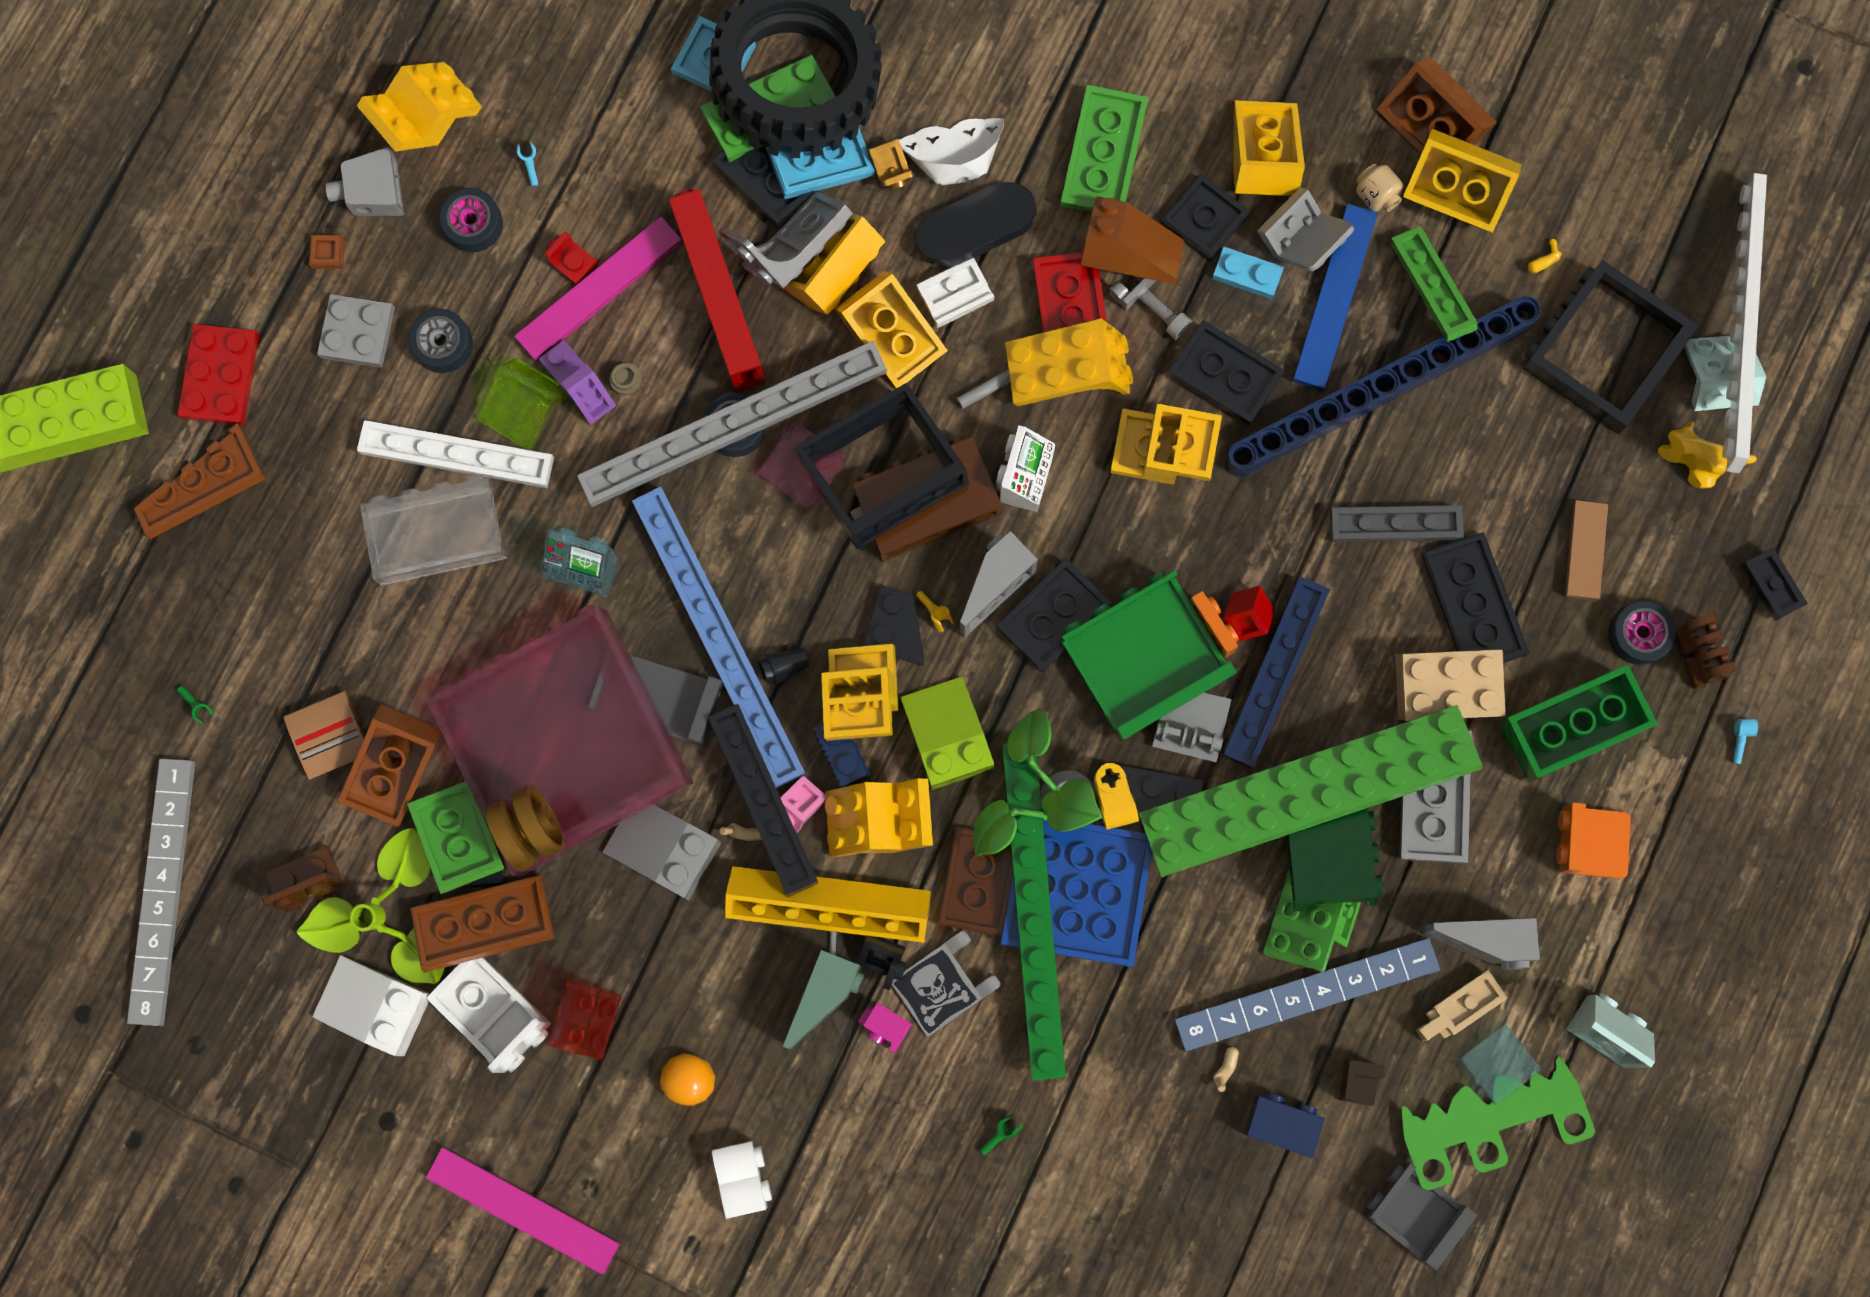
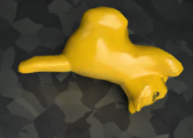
M1693 421L1689 422L1686 426L1671 430L1668 435L1670 445H1661L1658 448L1659 455L1669 462L1686 465L1690 472L1688 481L1692 486L1701 489L1713 487L1716 480L1726 472L1727 459L1722 457L1723 446L1699 438L1693 430ZM1750 455L1745 465L1754 463L1757 460L1756 456Z

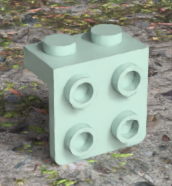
M1730 336L1689 339L1684 346L1697 378L1691 401L1694 411L1725 409L1731 406V400L1726 399L1727 387L1733 376V371L1728 370V363L1735 343L1730 342ZM1757 354L1755 359L1753 406L1759 405L1766 380V374Z

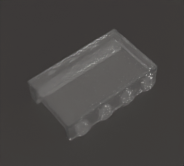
M481 475L465 478L463 483L452 485L450 482H442L433 485V489L420 492L419 489H409L401 492V496L398 497L376 496L369 499V503L360 504L373 579L382 586L508 559L506 547L502 543L492 494L494 486L488 477L483 478Z

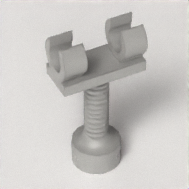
M1134 276L1140 283L1131 292L1118 281L1109 288V295L1118 304L1122 305V308L1126 311L1138 299H1141L1144 304L1146 303V306L1164 320L1168 326L1166 332L1174 340L1179 339L1193 322L1184 313L1174 314L1155 295L1148 291L1156 280Z

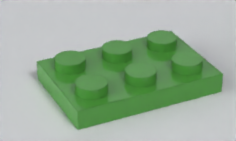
M471 780L407 803L441 894L504 870Z

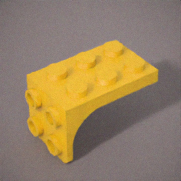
M1102 318L1005 342L1013 403L1016 406L1097 389L1115 390L1122 395L1130 394V384L1133 383V375L1129 365H1126L1125 354L1129 351L1127 339L1124 334L1121 335L1118 330Z

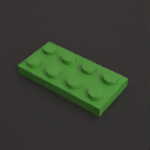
M813 55L749 84L754 91L767 100L788 107L804 108L817 106L836 97ZM713 101L700 106L701 114L719 147L724 151L728 162H732L746 155L750 150L755 149L748 145L749 137L744 133L738 138L731 132V120L727 122L722 121L719 116V104L714 105Z
M1092 85L1086 86L1060 206L1092 213L1096 196L1114 198L1118 201L1126 202L1149 97Z

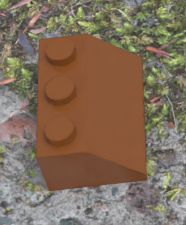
M1431 57L1417 62L1376 109L1420 153H1422L1432 129L1476 146L1497 123Z

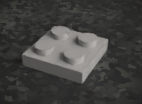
M330 294L317 355L322 359L382 368L395 307L391 303Z

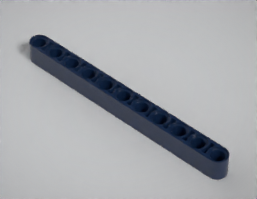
M1531 296L1519 297L1476 319L1478 322L1476 331L1449 342L1443 336L1236 442L1231 446L1225 460L1226 469L1235 477L1247 476L1527 332L1541 314L1539 302ZM1516 310L1526 311L1529 315V320L1521 319L1517 315ZM1488 324L1499 326L1502 334L1492 333L1489 330ZM1467 338L1471 340L1474 348H1465L1461 344L1460 339ZM1432 353H1441L1445 357L1446 362H1436L1432 357ZM1404 367L1414 368L1418 373V377L1412 378L1407 376L1404 372ZM1384 381L1389 385L1390 391L1382 392L1378 390L1375 382ZM1351 395L1359 397L1362 406L1355 407L1350 405L1347 397ZM1319 411H1330L1333 414L1334 420H1323L1319 416ZM1299 424L1303 426L1306 434L1297 436L1293 434L1290 426ZM1272 439L1277 443L1278 448L1273 451L1267 450L1262 445V440ZM1243 453L1249 458V463L1247 465H1239L1234 461L1233 455Z

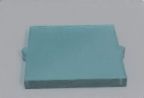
M1506 1024L1459 1059L1475 1079L1474 1085L1480 1086L1494 1105L1498 1104L1542 1070L1526 1050L1527 1045L1525 1043L1521 1044Z

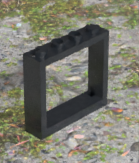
M1601 260L1595 269L1589 266L1578 282L1583 286L1578 293L1571 291L1560 307L1565 309L1560 318L1553 315L1542 330L1547 334L1542 343L1535 340L1524 355L1529 358V361L1523 369L1619 435L1632 421L1699 325L1604 260ZM1598 281L1675 332L1672 339L1621 410L1544 358Z
M907 383L893 391L889 389L884 396L872 403L863 404L853 414L844 419L835 420L825 430L816 435L806 437V441L795 446L800 464L856 549L861 548L969 485L967 469ZM908 411L946 467L852 521L814 463L901 413Z

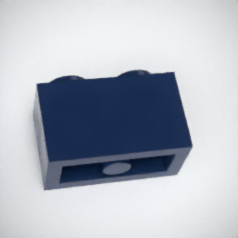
M1266 1092L1265 1097L1255 1096L1244 1135L1313 1158L1325 1118L1317 1116L1318 1109L1302 1103H1298L1297 1109L1284 1105L1286 1098Z

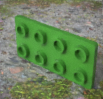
M1289 869L1263 954L1271 958L1324 972L1333 943L1343 947L1348 946L1361 902L1308 905L1307 911H1294Z

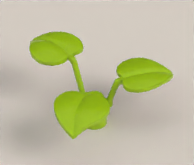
M408 828L397 833L385 844L377 860V869L380 877L385 880H394L390 887L379 896L372 898L371 903L360 904L356 907H353L347 900L339 897L327 898L321 901L297 930V934L307 943L318 949L341 953L352 949L358 943L359 931L377 929L378 932H384L402 940L394 946L391 953L392 967L401 978L415 983L437 984L443 976L445 967L423 973L420 966L414 928L406 936L403 932L386 927L384 925L386 914L380 906V902L396 890L400 883L406 887L417 886L426 880L431 871L417 830Z

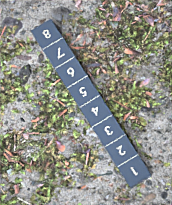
M1430 938L1186 1015L1174 1019L1184 1052L1440 971V967Z

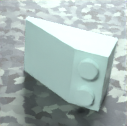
M1602 993L1599 996H1587L1566 1030L1623 1068H1651L1655 1063L1654 1033L1645 1028L1647 1023L1632 1013H1629L1628 1016L1616 1009L1618 1006L1616 1001Z

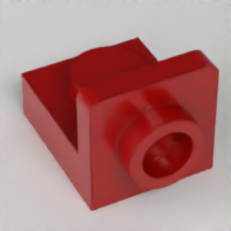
M566 231L560 237H554L546 247L545 257L549 265L575 286L589 276L598 266L597 260L577 245Z

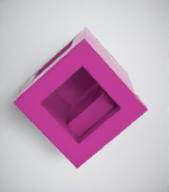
M876 1003L874 1008L868 1005L858 1021L859 1024L869 1029L866 1034L867 1037L882 1046L886 1040L892 1043L888 1050L896 1053L912 1026L910 1022L879 1003Z

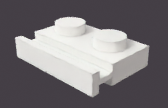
M974 258L916 285L937 328L994 301V295L991 293Z

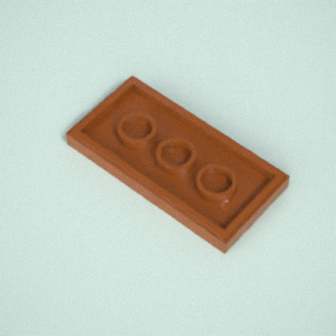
M541 874L410 908L420 966L423 973L555 939Z

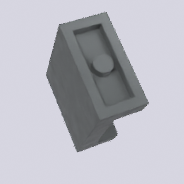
M1405 1161L1403 1165L1397 1163L1386 1177L1389 1183L1383 1192L1376 1191L1367 1202L1366 1207L1369 1210L1365 1216L1427 1266L1438 1270L1478 1215L1467 1206L1460 1204L1440 1187L1432 1190L1423 1189L1415 1171L1416 1166L1411 1162Z

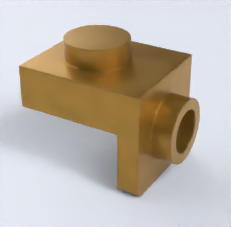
M898 138L867 149L879 184L882 187L889 186L890 190H894L908 184L906 179L913 177V174L908 168Z

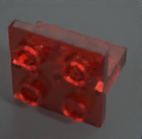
M567 980L547 1045L559 1050L602 1060L621 1001V995Z

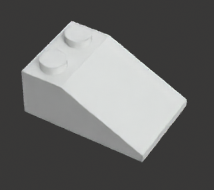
M340 955L312 1017L393 1056H405L429 1002L426 998L431 993Z

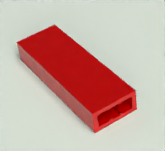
M700 189L680 191L675 197L669 199L735 392L739 393L765 384L766 380L701 191Z

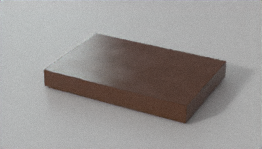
M956 826L938 925L1002 937L1013 876L1011 843L998 853L981 855L979 857L975 854L973 848L974 830Z

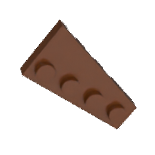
M238 423L229 429L231 433L219 443L215 441L206 448L208 452L194 464L189 462L181 469L182 473L171 483L165 482L134 508L146 536L152 539L266 479L243 428Z

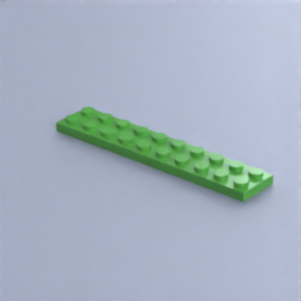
M1456 705L1140 812L1139 815L1161 877L1470 774L1481 770L1482 763L1459 707Z

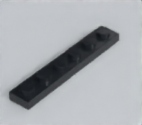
M739 704L708 716L710 725L787 898L817 885L818 880Z

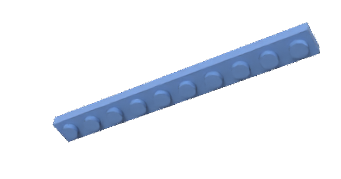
M662 487L632 500L733 704H739L776 789L805 775L806 773Z

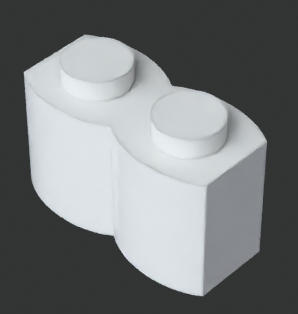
M752 1140L713 1149L712 1156L726 1219L766 1210L768 1208L766 1201L772 1200L769 1181H762L759 1167L765 1166L761 1146L755 1147Z

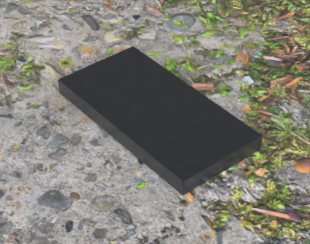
M1484 532L1422 552L1423 562L1457 651L1503 650V663L1530 654Z

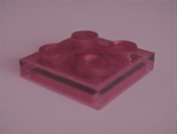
M793 421L759 470L758 476L813 510L822 495L800 464L795 446L806 441V437L815 434ZM837 450L814 463L828 485L846 461L847 454Z

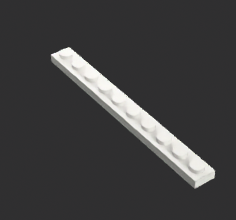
M1758 173L1753 174L1748 185L1742 186L1739 203L1744 204V209L1739 216L1737 230L1742 232V239L1739 240L1736 248V259H1740V267L1736 269L1734 276V286L1738 287V295L1735 296L1732 305V314L1736 315V323L1733 324L1730 334V342L1735 343L1728 363V370L1733 371L1732 380L1729 381L1726 392V399L1731 400V406L1727 410L1724 421V428L1729 429V436L1724 442L1722 457L1727 459L1726 471L1735 473L1741 472L1750 456L1767 175Z

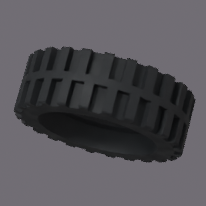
M740 0L738 8L731 4L725 10V21H718L715 27V38H712L709 85L712 86L711 97L713 104H719V116L722 121L727 122L731 120V132L738 138L744 133L749 137L748 145L755 149H758L760 144L769 147V154L778 156L779 150L791 152L790 158H800V153L811 151L812 157L822 155V148L830 146L832 151L841 148L842 139L845 136L851 141L858 135L859 124L865 126L870 118L871 109H874L882 63L880 62L881 45L880 43H875L877 32L874 26H865L866 14L860 8L854 12L850 8L851 0ZM779 33L806 34L826 42L842 56L848 66V82L843 92L826 103L804 108L783 106L767 100L749 86L742 75V58L750 45L765 37Z

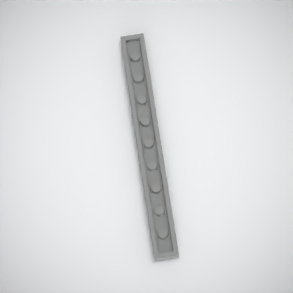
M871 341L577 475L590 505L592 507L879 377L887 373V368L874 341Z

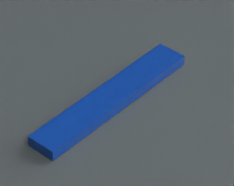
M1350 204L1346 206L1342 220L1350 222L1354 227V231L1331 255L1293 382L1321 391L1325 389L1376 222L1377 212Z

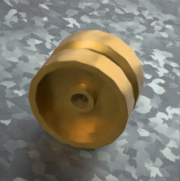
M528 784L515 791L512 795V802L502 798L487 806L485 812L490 832L505 859L517 871L523 872L538 864L539 854L544 857H551L564 850L565 839L559 821L546 798L534 785Z

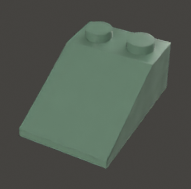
M821 950L783 1047L787 1049L795 1047L845 1002L851 992L858 993L864 978V974L859 973L860 965Z

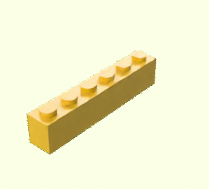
M732 866L726 891L725 918L925 942L931 891L816 877L818 880L817 885L787 898L775 871Z

